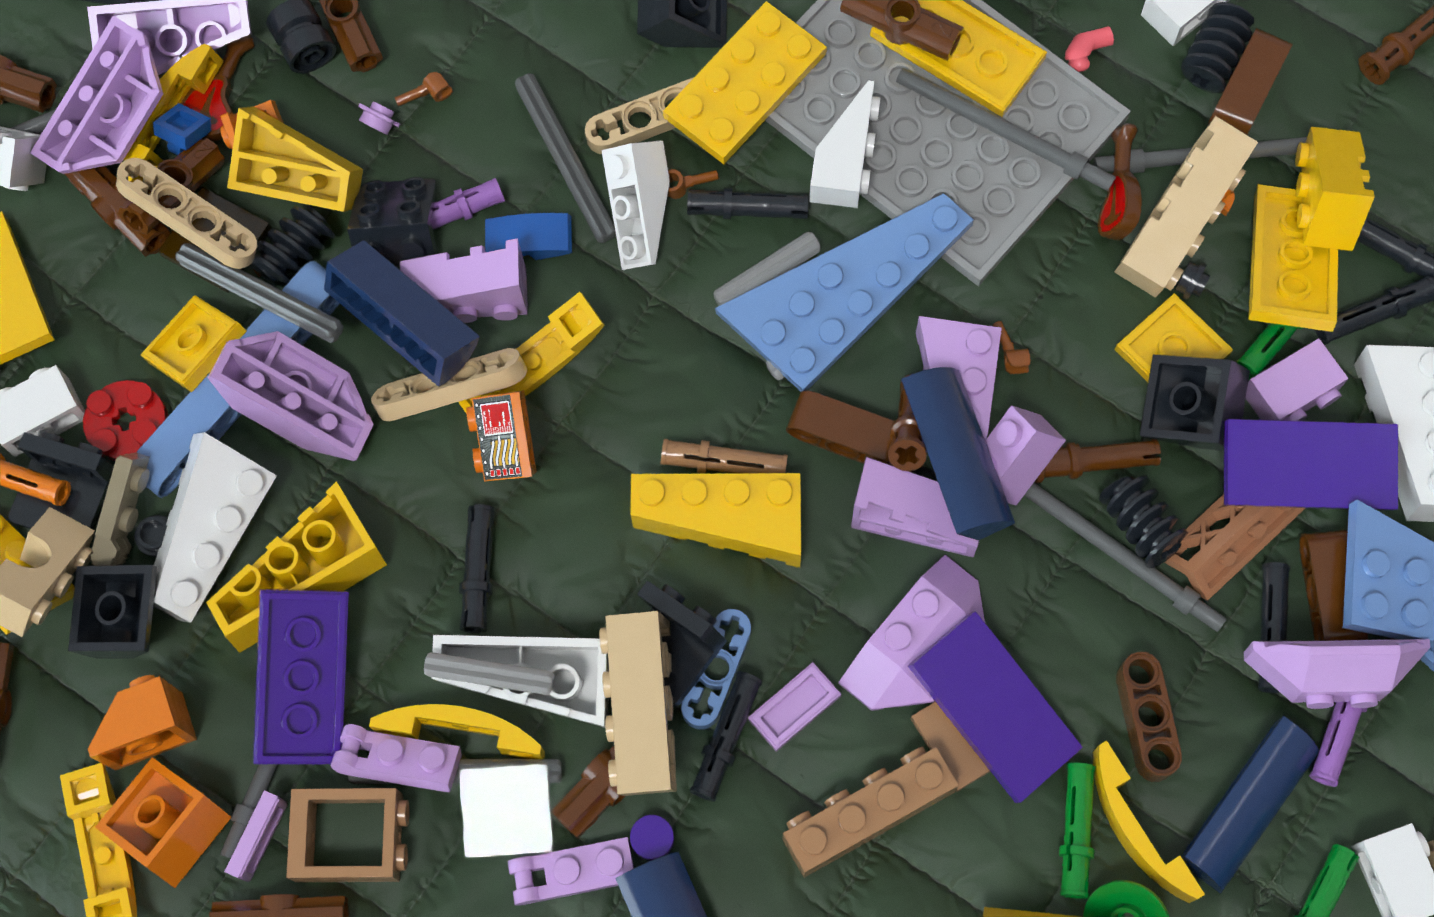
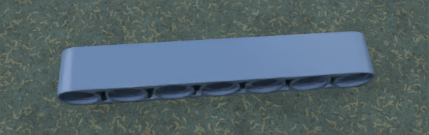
M310 261L304 265L282 289L283 292L328 315L340 304L324 290L326 269L316 261ZM264 309L246 329V333L240 339L278 331L303 346L312 336V333ZM209 374L193 392H190L137 451L150 457L147 465L150 475L146 487L160 498L169 495L178 486L182 470L185 468L189 456V447L193 434L205 432L219 440L241 415V413L230 407L209 381Z

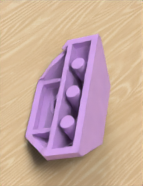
M114 15L112 16L30 153L62 174L122 163L163 95L146 35Z
M278 331L243 339L229 340L223 347L208 376L209 381L232 409L306 450L355 461L374 425L369 414H366L360 394L349 372Z
M944 555L921 576L870 637L838 684L871 711L933 703L935 700L909 669L908 665L969 613L976 611L985 622L978 580Z
M1430 639L1253 641L1243 654L1244 661L1292 703L1306 702L1307 708L1311 709L1329 708L1334 706V702H1350L1353 708H1369L1377 706L1378 701L1382 700L1396 687L1431 646Z

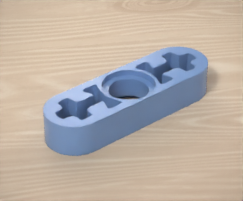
M727 609L716 616L717 622L713 626L725 638V630L720 627L722 624L729 626L732 620H736L739 622V630L744 632L742 636L734 635L730 642L729 650L737 651L735 656L721 649L715 657L727 662L729 666L728 674L721 680H711L703 673L682 701L681 710L683 718L689 726L695 729H707L717 722L749 642L751 624L748 617L739 610ZM698 682H701L709 689L722 690L719 696L711 691L708 698V708L713 711L711 715L703 714L701 719L694 718V710L689 707L691 702L699 703L704 693L703 688H696Z

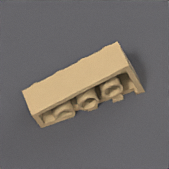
M1215 116L1193 145L1114 272L1155 298L1164 288L1171 291L1184 272L1178 266L1185 255L1192 258L1205 238L1200 232L1207 222L1213 224L1225 206V203L1221 201L1228 189L1233 192L1246 172L1242 167L1258 142Z
M659 611L605 616L606 627L600 628L599 638L602 654H608L609 671L603 672L602 682L605 698H611L612 715H607L605 719L608 742H614L615 760H609L608 764L611 787L617 786V794L623 796L676 792L675 736L673 730H668L667 721H672L673 696L670 686H664V677H669L670 672H672V663L667 643L662 642V636H670V621Z

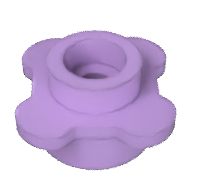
M374 101L370 108L359 103L358 107L364 110L359 119L362 123L388 135L392 125L399 128L400 124L391 119L394 114L392 110Z

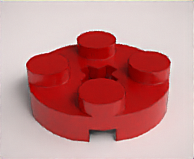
M130 380L118 381L89 395L83 417V429L88 442L92 446L104 451L103 456L116 461V457L119 455L137 452L166 420L169 414L164 402L146 383ZM125 413H128L130 416H136V421H132L129 424V430L123 431L120 425H116L117 420Z

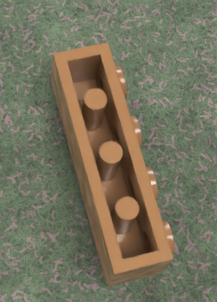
M923 747L917 748L900 759L903 764L900 768L889 774L885 768H882L862 780L865 787L850 795L848 790L845 789L824 802L827 809L814 816L809 811H806L788 821L786 825L789 830L783 833L782 840L804 878L955 793L959 785L937 747L928 752Z

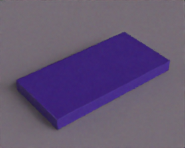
M1227 419L1224 421V506L1349 509L1350 503L1359 500L1375 510L1398 509V424Z
M260 589L253 764H331L335 752L341 750L342 742L340 737L343 731L348 591Z
M976 611L969 613L908 665L909 669L1015 803H1021L1083 748Z

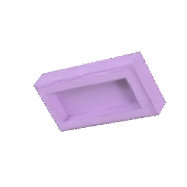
M812 662L751 714L748 720L777 752L841 697V693Z
M264 790L224 872L246 882L251 881L287 807L286 801Z

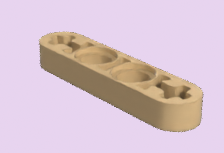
M693 78L593 116L585 126L587 145L595 153L602 154V150L630 143H638L676 128L663 118V110L666 103L675 98ZM644 112L650 116L651 121L643 128H636L629 123V118L634 113ZM618 120H622L625 134L621 135L620 127L617 125ZM604 128L606 132H609V139L602 140L600 136H597V130Z
M130 158L119 165L116 186L125 198L226 266L241 269L253 262L257 249V240L250 230L148 161L140 158ZM128 177H143V182L138 179L135 180L133 183L128 181ZM148 189L152 191L151 195H147ZM165 195H172L180 200L181 205L173 209L165 208L158 202V199ZM197 218H207L214 223L215 228L207 232L199 231L192 225V222ZM222 231L226 232L225 237L221 235ZM239 244L245 246L244 250L240 248L235 252L230 250L231 245L234 247Z
M514 348L502 349L469 359L455 376L440 387L423 373L383 385L373 394L371 403L383 421H394L513 386L526 376L527 367L518 350Z

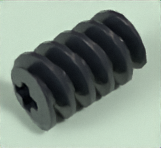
M1219 2L1210 7L1207 18L1203 20L1201 29L1195 36L1194 43L1189 47L1188 54L1182 61L1181 69L1187 80L1203 91L1222 93L1226 88L1225 81L1229 80L1232 76L1233 70L1231 68L1238 65V55L1244 53L1245 43L1250 41L1252 37L1250 27L1254 24V17L1247 10L1233 3Z
M303 204L305 209L294 206L290 210L293 220L283 217L279 221L283 233L276 229H271L268 232V237L272 244L262 240L257 243L260 255L255 254V258L250 265L262 278L276 288L275 282L277 280L285 284L290 282L286 272L288 269L299 272L301 266L298 259L300 257L309 262L314 260L308 249L310 246L321 251L325 249L320 239L322 234L331 239L336 237L328 222L308 204Z
M1142 475L1135 479L1133 476H1126L1106 487L1100 494L1099 501L1104 505H1108L1107 512L1112 518H1117L1116 525L1121 531H1127V541L1130 544L1136 545L1135 552L1140 558H1146L1145 566L1148 569L1155 568L1170 559L1182 545L1181 542L1188 532L1185 528L1172 532L1171 528L1179 519L1176 515L1162 518L1169 505L1165 501L1155 505L1152 504L1159 495V491L1156 488L1145 492L1142 490L1150 481L1147 475Z

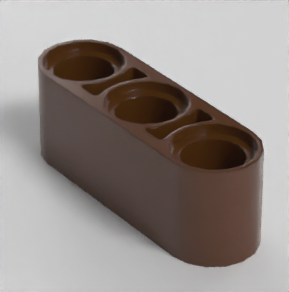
M1256 28L1208 124L1216 116L1248 135L1293 44Z
M801 391L786 427L788 434L800 441L865 464L866 457L893 466L888 458V449L892 442L890 429L894 422L893 420L816 392Z
M1347 530L1303 533L1300 536V558L1315 641L1368 640V633L1343 628Z
M1136 652L1131 654L1119 667L1116 674V683L1137 771L1144 779L1150 782H1161L1166 780L1180 767L1182 752L1161 665L1152 654ZM1129 667H1142L1148 674V683L1138 684L1130 678ZM1142 707L1152 709L1158 716V725L1155 727L1144 725L1139 718V709ZM1150 750H1159L1166 755L1168 759L1167 769L1159 770L1150 764L1148 758Z

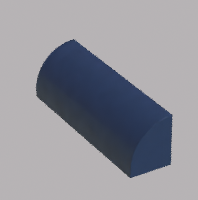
M363 240L327 261L324 290L438 387L455 376L469 360L480 336Z
M938 367L923 370L902 378L901 381L956 533L971 539L980 540L1015 524L959 370L951 367Z
M1285 716L1272 725L1181 855L1188 869L1220 894L1319 753L1315 742L1300 727Z
M679 852L647 862L615 878L632 917H707Z

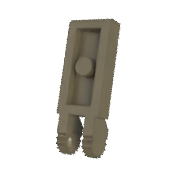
M135 452L116 457L95 532L96 536L92 547L93 554H90V560H92L94 566H118L126 563V559H128L127 554H130L132 547L127 536L133 530L138 519V510L135 507L139 493L145 489L149 480L150 472L147 469L149 456Z

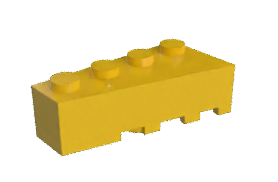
M800 473L631 474L630 515L633 528L682 540L690 539L707 543L708 546L723 550L728 548L749 553V556L761 559L770 558L786 562V565L800 568Z
M337 481L326 491L327 496L313 509L309 506L297 518L299 522L281 539L277 536L265 547L268 551L253 565L247 564L206 602L224 636L239 653L258 642L260 589L345 591L387 566Z

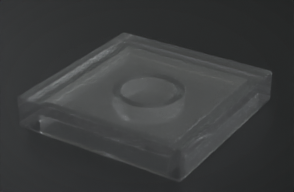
M548 762L468 767L459 770L465 857L553 851Z

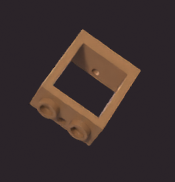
M396 788L291 789L286 878L294 882H400V871H406L408 864L407 844H401L402 826H408L409 801L403 800V794ZM385 803L382 866H314L317 804Z

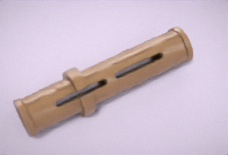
M664 439L661 465L696 468L697 473L706 474V470L734 474L785 473L788 455L710 446V441L701 440V444Z

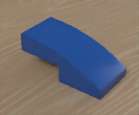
M531 213L485 219V252L506 249L507 240L518 238L522 256L529 255L535 260L571 254V215L568 213Z

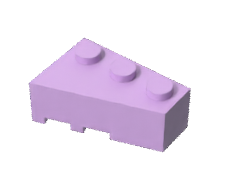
M518 238L507 240L506 249L485 252V248L481 245L471 247L470 256L449 259V254L446 252L400 261V271L463 323L476 321L477 317L513 320L518 315H528L526 266Z
M919 316L916 338L920 347L923 370L938 367H951L959 370L984 440H986L1001 328Z
M866 457L854 504L851 528L974 557L979 540L956 533L937 481L908 471H902L894 466Z

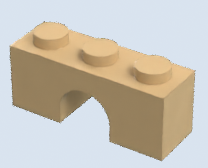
M51 507L46 510L28 532L20 560L34 568L20 566L7 558L0 565V626L23 637L33 623L37 625L42 624L52 607V599L55 596L62 598L69 589L74 578L72 574L77 570V566H87L89 564L90 554H93L90 544L95 530Z

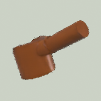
M432 72L424 78L422 85L396 96L395 100L397 105L401 106L430 94L434 101L440 102L448 98L453 90L440 73Z
M670 169L668 170L669 183L673 181H679V183L673 188H668L667 195L670 198L679 199L685 195L689 187L718 180V173L714 170L683 177L678 170Z
M1002 321L995 322L993 327L1001 328L1000 342L1004 351L1006 372L1009 374L1028 373V366L1031 362L1029 350H1014L1013 342H1011Z

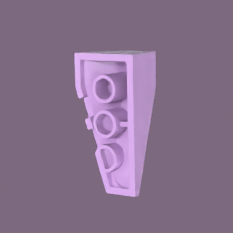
M162 0L87 7L92 48H94L114 15L147 36L158 75L168 71L183 56L204 43L211 46L213 50H216L251 34L247 0Z

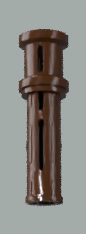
M1434 5L1400 33L1395 32L1386 35L1382 40V45L1373 52H1366L1360 56V70L1370 82L1377 85L1384 84L1389 79L1390 73L1400 65L1404 66L1410 63L1415 55V50L1434 36V23L1424 31L1420 30L1434 18Z
M901 381L898 419L893 422L890 429L892 442L888 449V458L895 468L902 471H913L924 464L927 450Z
M1157 439L1080 447L1075 442H1067L1065 447H1060L1034 482L1042 483L1044 478L1068 476L1069 479L1073 480L1081 477L1083 472L1150 465L1159 466L1161 458L1156 457L1155 454H1161L1160 445Z

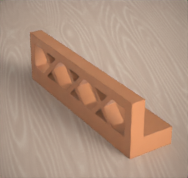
M1223 494L1186 529L1188 534L1182 540L1181 547L1164 563L1185 574L1193 589L1201 595V598L1208 601L1305 508L1224 506ZM1230 518V522L1224 528L1210 531V527L1216 521ZM1201 546V549L1189 561L1180 557L1187 548Z

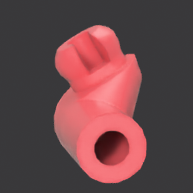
M1107 26L1076 35L1065 52V60H1068V65L1078 72L1087 70L1090 66L1088 56L1092 50L1114 44L1111 28Z

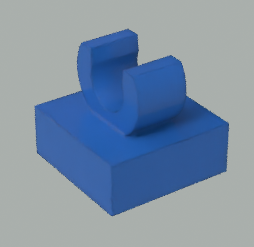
M178 103L153 122L154 135L167 141L168 151L178 156L182 151L189 149L211 132V118Z

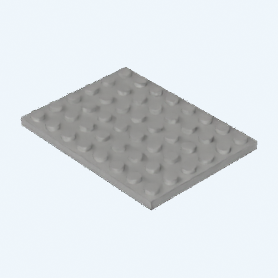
M817 0L796 24L827 46L826 55L765 121L814 158L816 147L867 81H874L873 96L881 98L878 121H869L868 133H876L873 157H865L863 169L871 170L868 194L860 195L888 217L894 219L944 193L974 221L973 226L941 258L979 287L1074 178L1064 174V168L897 83L896 79L902 68H905L1000 117L872 38L870 31L873 26L840 11L843 0ZM963 0L1047 51L1046 59L1005 115L1000 118L1070 154L1076 151L1089 158L1090 162L1111 138L1113 131L1125 123L1131 111L984 1Z

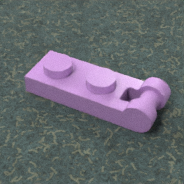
M348 724L343 728L340 741L343 744L341 750L335 752L331 767L336 772L344 775L450 793L462 754L460 746L371 732L361 726ZM358 751H370L368 758L358 757Z
M628 837L535 856L519 857L508 861L509 874L515 877L517 890L513 891V898L516 906L618 886L615 878L634 869ZM544 870L547 885L534 887L532 872Z

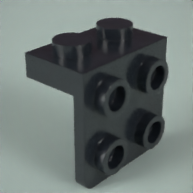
M412 177L404 181L383 182L374 180L362 184L354 200L347 228L351 246L353 247L364 240L394 266H400V261L438 254L431 224L437 192L436 181L431 178Z
M41 431L39 436L24 432L18 448L31 459L28 468L60 480L69 481L71 492L68 500L62 506H56L51 502L18 492L9 512V520L15 525L31 529L46 510L51 507L92 529L105 499L114 468L102 456L104 451L86 443H79L78 448L64 444L65 439L46 431ZM23 479L24 482L38 486L36 483Z
M647 580L637 595L651 608L649 612L659 611L670 621V636H662V642L667 643L668 652L671 654L672 672H670L669 677H664V686H670L673 696V707H677L682 703L727 640L713 627L717 620L711 614L697 605L691 611L682 604L685 598L672 587L664 584L659 589Z

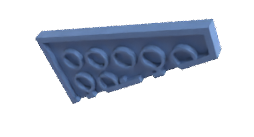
M943 193L716 307L715 312L762 357L771 362L800 392L807 391L973 226L974 219Z
M1355 500L1349 504L1343 628L1399 640L1430 639V646H1434V542L1363 502Z

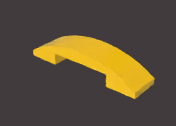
M204 43L193 49L177 61L160 78L163 95L125 156L124 161L130 158H140L148 161L156 168L163 162L153 152L161 139L154 135L153 122L175 105L181 103L191 88L205 94L224 62L211 46ZM142 176L136 178L128 177V181L132 183L137 179L143 182Z
M578 292L548 316L551 321L516 348L527 367L526 376L520 382L513 386L476 397L522 390L525 391V396H527L577 356L605 326L585 296ZM472 398L459 401L465 412L466 407L473 406Z
M445 704L413 705L390 710L370 719L369 727L377 733L419 739L421 724L498 736L497 748L502 755L526 759L545 758V751L542 746L523 730L504 719L476 709Z
M1105 741L1093 751V766H1096L1094 774L1095 784L1103 811L1119 842L1135 863L1153 881L1174 896L1187 903H1191L1204 896V892L1181 856L1164 864L1117 790L1131 779L1109 743Z
M99 763L60 775L67 816L74 822L88 899L83 900L86 917H137L136 894L130 856L125 850L95 828L116 802L105 765Z

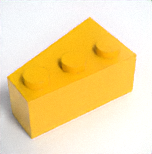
M256 107L238 108L227 188L342 212L352 210L354 200L361 187L363 174L361 167Z
M1311 127L1306 142L1298 144L1295 164L1296 167H1302V172L1299 173L1297 179L1296 197H1302V203L1298 208L1296 226L1297 228H1303V246L1353 251L1375 198L1374 191L1365 189L1363 182H1369L1370 174L1369 170L1361 169V163L1365 162L1366 156L1360 132Z

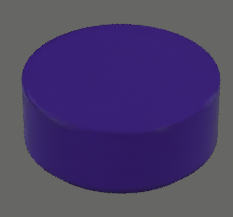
M644 816L637 820L631 829V846L635 853L645 860L652 861L665 856L671 851L674 844L672 827L660 816Z

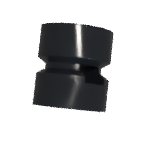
M288 0L278 5L268 15L266 25L277 45L281 46L280 50L291 71L298 74L313 72L327 64L335 55L336 46L328 31L322 28L321 19L311 1Z

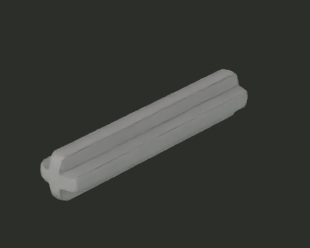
M806 232L716 289L713 293L716 303L720 306L802 264L819 253L820 243L812 232Z
M432 652L427 654L424 664V674L429 677L543 695L551 693L554 682V674L546 670Z

